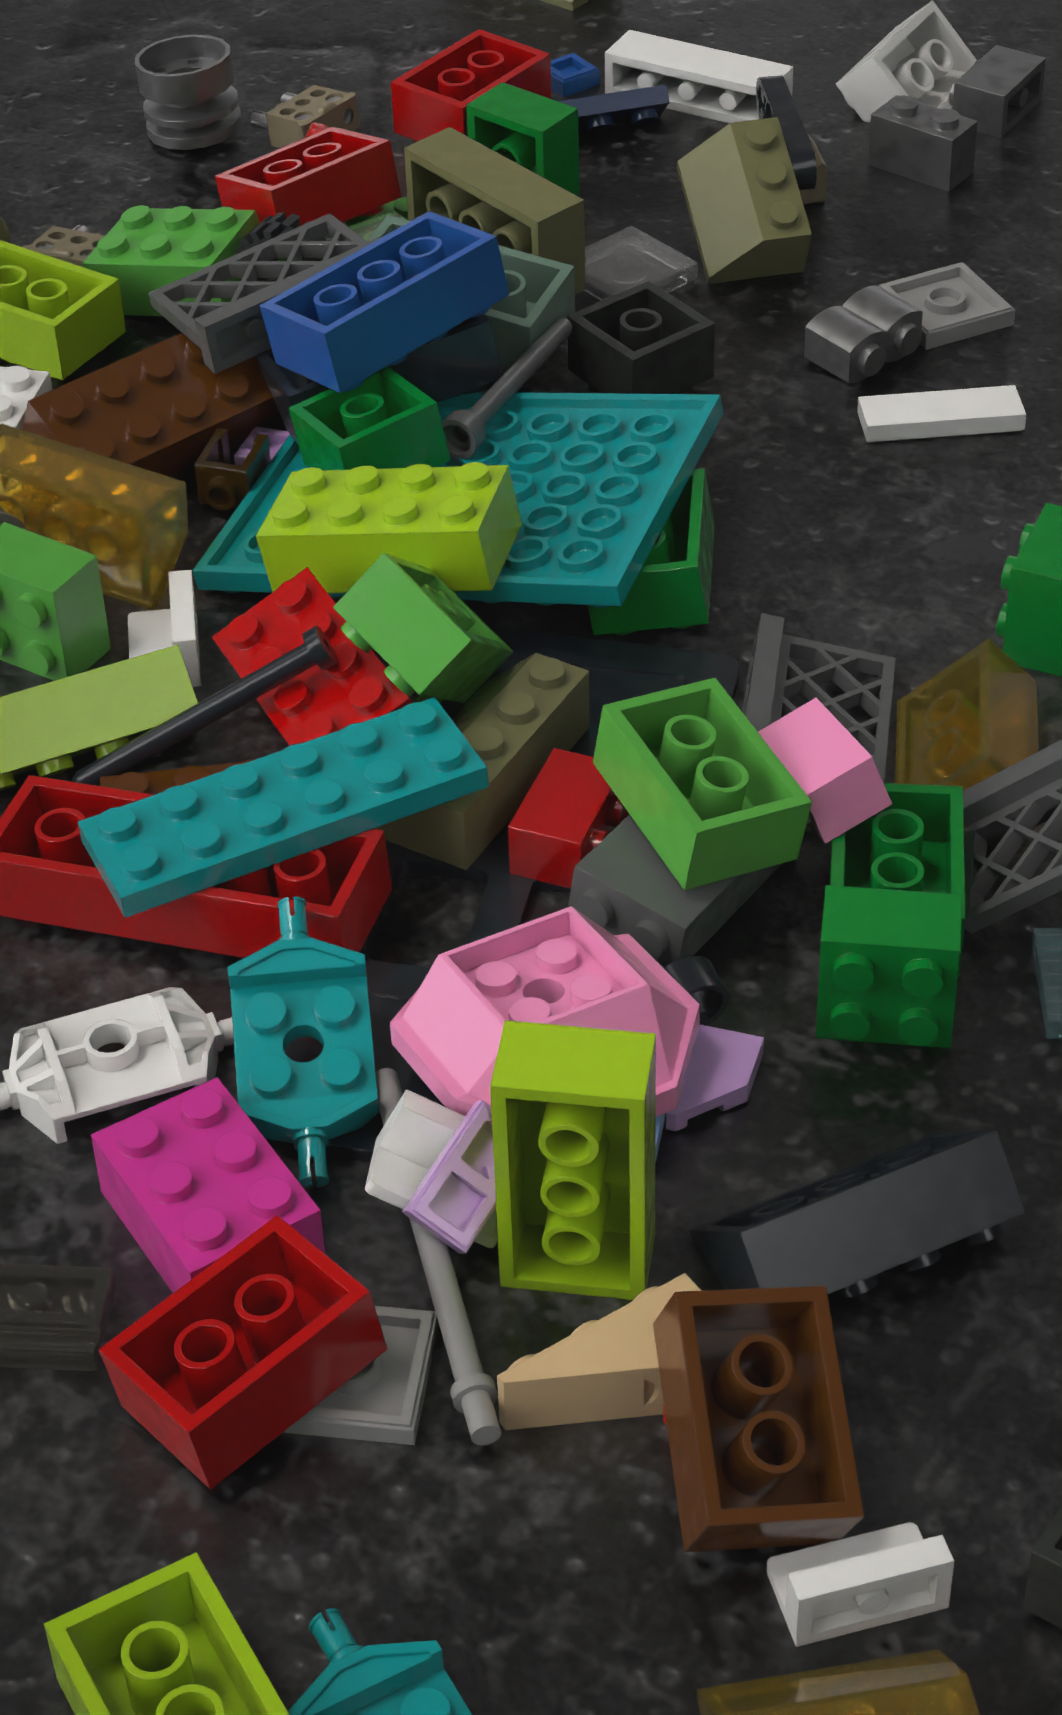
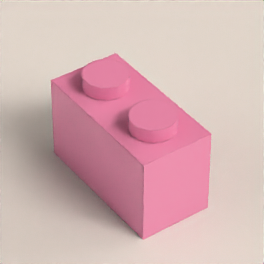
M817 698L812 699L758 731L812 801L807 824L825 844L892 805L873 757Z

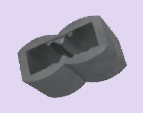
M878 286L865 287L853 294L842 306H833L823 310L806 325L804 357L847 383H858L878 373L885 362L889 363L900 360L916 350L922 338L923 311Z

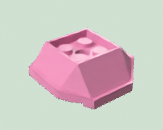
M570 906L439 954L419 989L390 1021L391 1042L445 1107L466 1116L477 1101L483 1100L491 1107L490 1084L505 1020L656 1034L657 1117L678 1107L684 1085V1075L691 1059L700 1027V1004L630 934L612 935Z

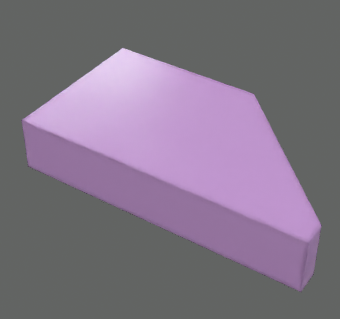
M700 1025L692 1056L684 1075V1085L678 1107L666 1113V1130L678 1131L687 1127L688 1119L716 1107L722 1112L747 1102L763 1056L764 1037Z
M483 1100L473 1104L402 1210L403 1214L459 1254L467 1253L496 1209L493 1135L490 1123L492 1121L491 1107Z

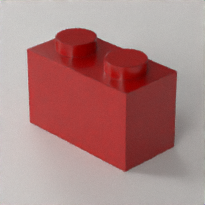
M553 748L508 826L510 874L571 889L575 866L630 815L593 764L594 757Z

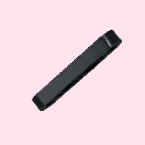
M779 75L757 78L756 103L759 119L778 117L799 190L815 189L817 179L815 152L784 77Z

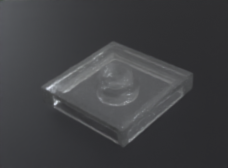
M632 225L585 247L586 290L584 291L601 301L646 281L652 282L669 293L698 278V262Z

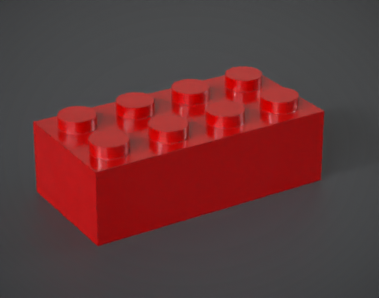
M308 567L281 584L278 589L244 614L236 617L229 625L212 636V639L240 678H243L304 643L302 634L307 630L319 626L325 633L337 655L338 664L325 671L321 670L318 665H315L256 698L289 746L319 738L344 729L348 725L382 716L413 703L408 695L395 686L385 675L384 670L386 667L372 649L369 653L362 651L343 633L341 627L346 620L333 608L336 603Z

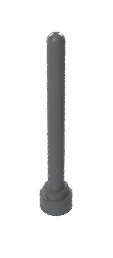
M556 319L470 410H455L443 420L442 426L450 457L454 459H468L480 448L486 437L485 425L571 335L572 324L568 319Z

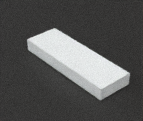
M1015 385L858 397L857 413L866 441L869 443L1025 430L1026 412Z

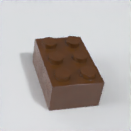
M826 1286L674 1292L654 1321L653 1328L684 1553L815 1545L840 1540L864 1517Z

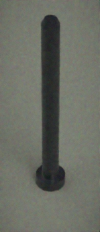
M319 626L307 630L302 634L304 640L302 645L78 770L73 776L72 782L100 786V777L121 775L311 667L318 665L321 670L325 671L338 664L337 655L329 639Z

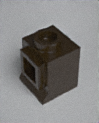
M217 428L194 464L199 503L209 504L217 510L237 509L271 461L268 435L257 434L251 451L243 464L239 466L231 464L227 429Z

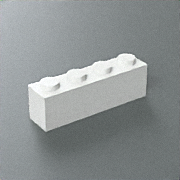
M628 30L605 52V94L666 84L670 101L666 109L727 123L758 120L756 82L757 78L782 75L792 96L793 66L633 30Z

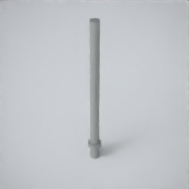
M383 1068L375 1072L378 1106L383 1126L403 1095L398 1074L391 1068ZM410 1219L455 1380L450 1390L454 1408L464 1414L470 1437L474 1444L480 1446L492 1444L501 1436V1429L494 1409V1404L498 1399V1392L494 1379L483 1371L448 1247L440 1239Z

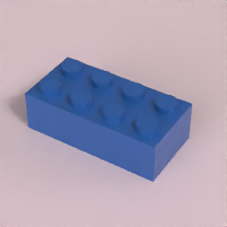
M428 211L259 306L276 364L341 393L359 387L363 384L365 378L384 367L402 362L407 357V354L422 345L442 339L448 334L450 329L465 320L485 314L491 305L509 296V290L496 236Z

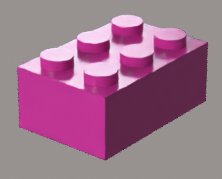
M218 1077L91 1134L102 1194L172 1293L276 1215L325 1254L321 1210Z

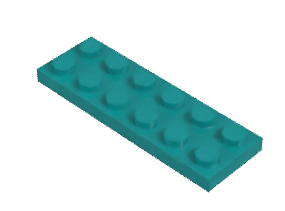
M433 697L422 702L408 704L402 709L361 723L348 725L344 729L319 738L291 745L284 750L256 760L233 765L224 771L193 782L170 787L161 793L130 804L110 808L101 814L78 821L77 823L82 843L123 916L126 918L489 787L488 771L485 763L437 699Z

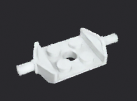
M169 987L20 1028L13 1037L9 1069L2 1071L4 1082H0V1111L8 1109V1107H12V1110L20 1109L21 1115L55 1143L66 1142L67 1136L64 1122L194 1085L196 1087L214 1079L219 1060L218 1052L224 1051V1046L234 1045L232 1017L216 1022L213 1012L206 1014L183 988ZM109 1043H121L125 1046L116 1052L105 1053L97 1051L101 1046Z

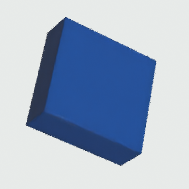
M575 53L551 60V90L560 96L567 97L600 85V70Z

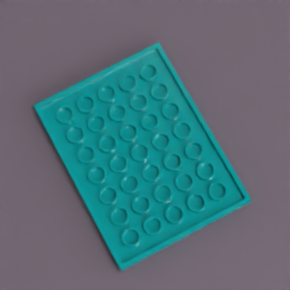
M486 392L459 394L438 402L437 406L441 422L455 410H470ZM516 392L485 425V441L470 458L454 459L450 457L451 460L437 466L456 467L472 462L484 463L487 466L509 465L522 525L493 590L453 592L461 600H476L489 604L527 602L542 606L554 604L590 605L596 608L622 606L688 482L693 469L696 467L724 414L721 396L712 394ZM291 435L287 437L192 570L198 590H219L225 593H238L242 591L272 593L256 534L291 472L308 468L304 465L299 445ZM346 593L328 594L330 595V597H340L345 595Z

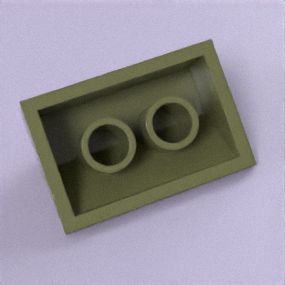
M778 117L729 123L677 161L679 178L708 284L804 272L812 232Z

